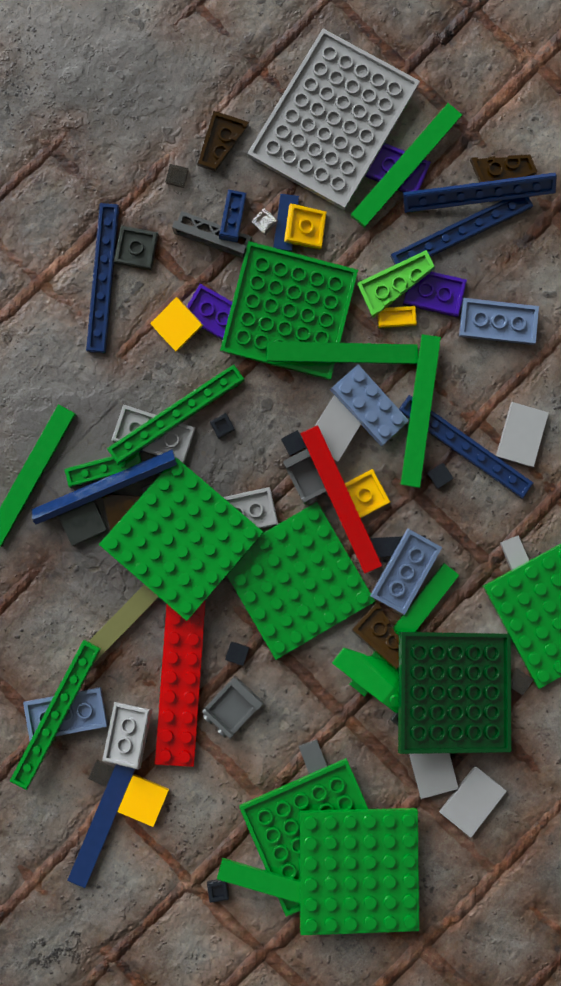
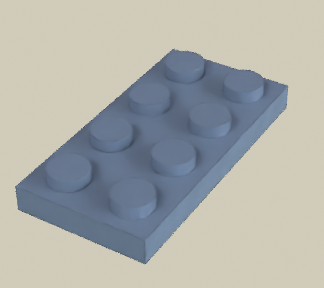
M463 298L459 337L534 345L536 344L539 306Z
M359 364L330 389L380 446L384 445L409 421Z
M407 528L370 596L405 615L442 547Z
M101 687L79 691L56 736L108 726ZM54 696L23 702L30 741Z

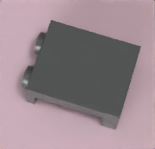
M308 449L283 461V465L303 504L306 502L308 504L319 500L317 496L323 493L326 496L328 495Z
M235 675L203 709V718L210 724L214 723L218 727L217 731L226 738L228 736L231 739L246 720L263 705V701Z

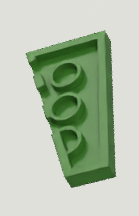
M427 250L358 282L357 285L372 317L374 318L432 272L435 267Z

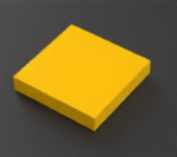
M290 204L284 242L320 250L323 243L326 211Z
M178 297L150 323L175 351H178L203 326Z
M373 469L345 483L360 518L390 503Z
M133 774L117 812L154 827L169 789Z

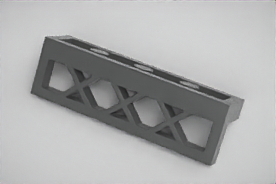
M181 211L178 221H174L172 226L174 234L243 259L248 241L251 242L252 236L239 232L238 238L245 239V245L221 240L219 236L215 235L220 232L221 225ZM183 219L192 220L194 226L183 224ZM206 225L209 226L211 232L208 233L198 228Z

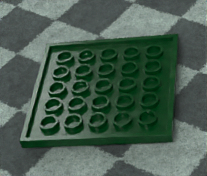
M399 632L398 753L511 752L510 634Z

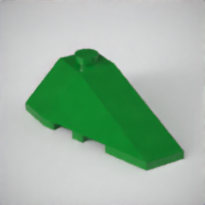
M343 647L332 664L392 711L398 713L399 667L395 670L382 659L367 656Z

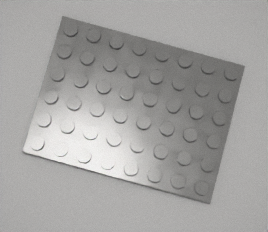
M322 29L247 155L249 158L345 210L414 95L420 81L333 33Z

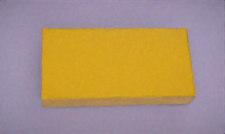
M415 306L389 307L377 314L378 328L417 325Z

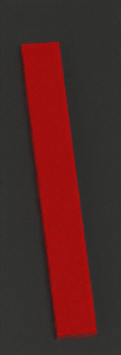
M316 425L301 432L303 441L364 574L381 567L382 564L319 426Z

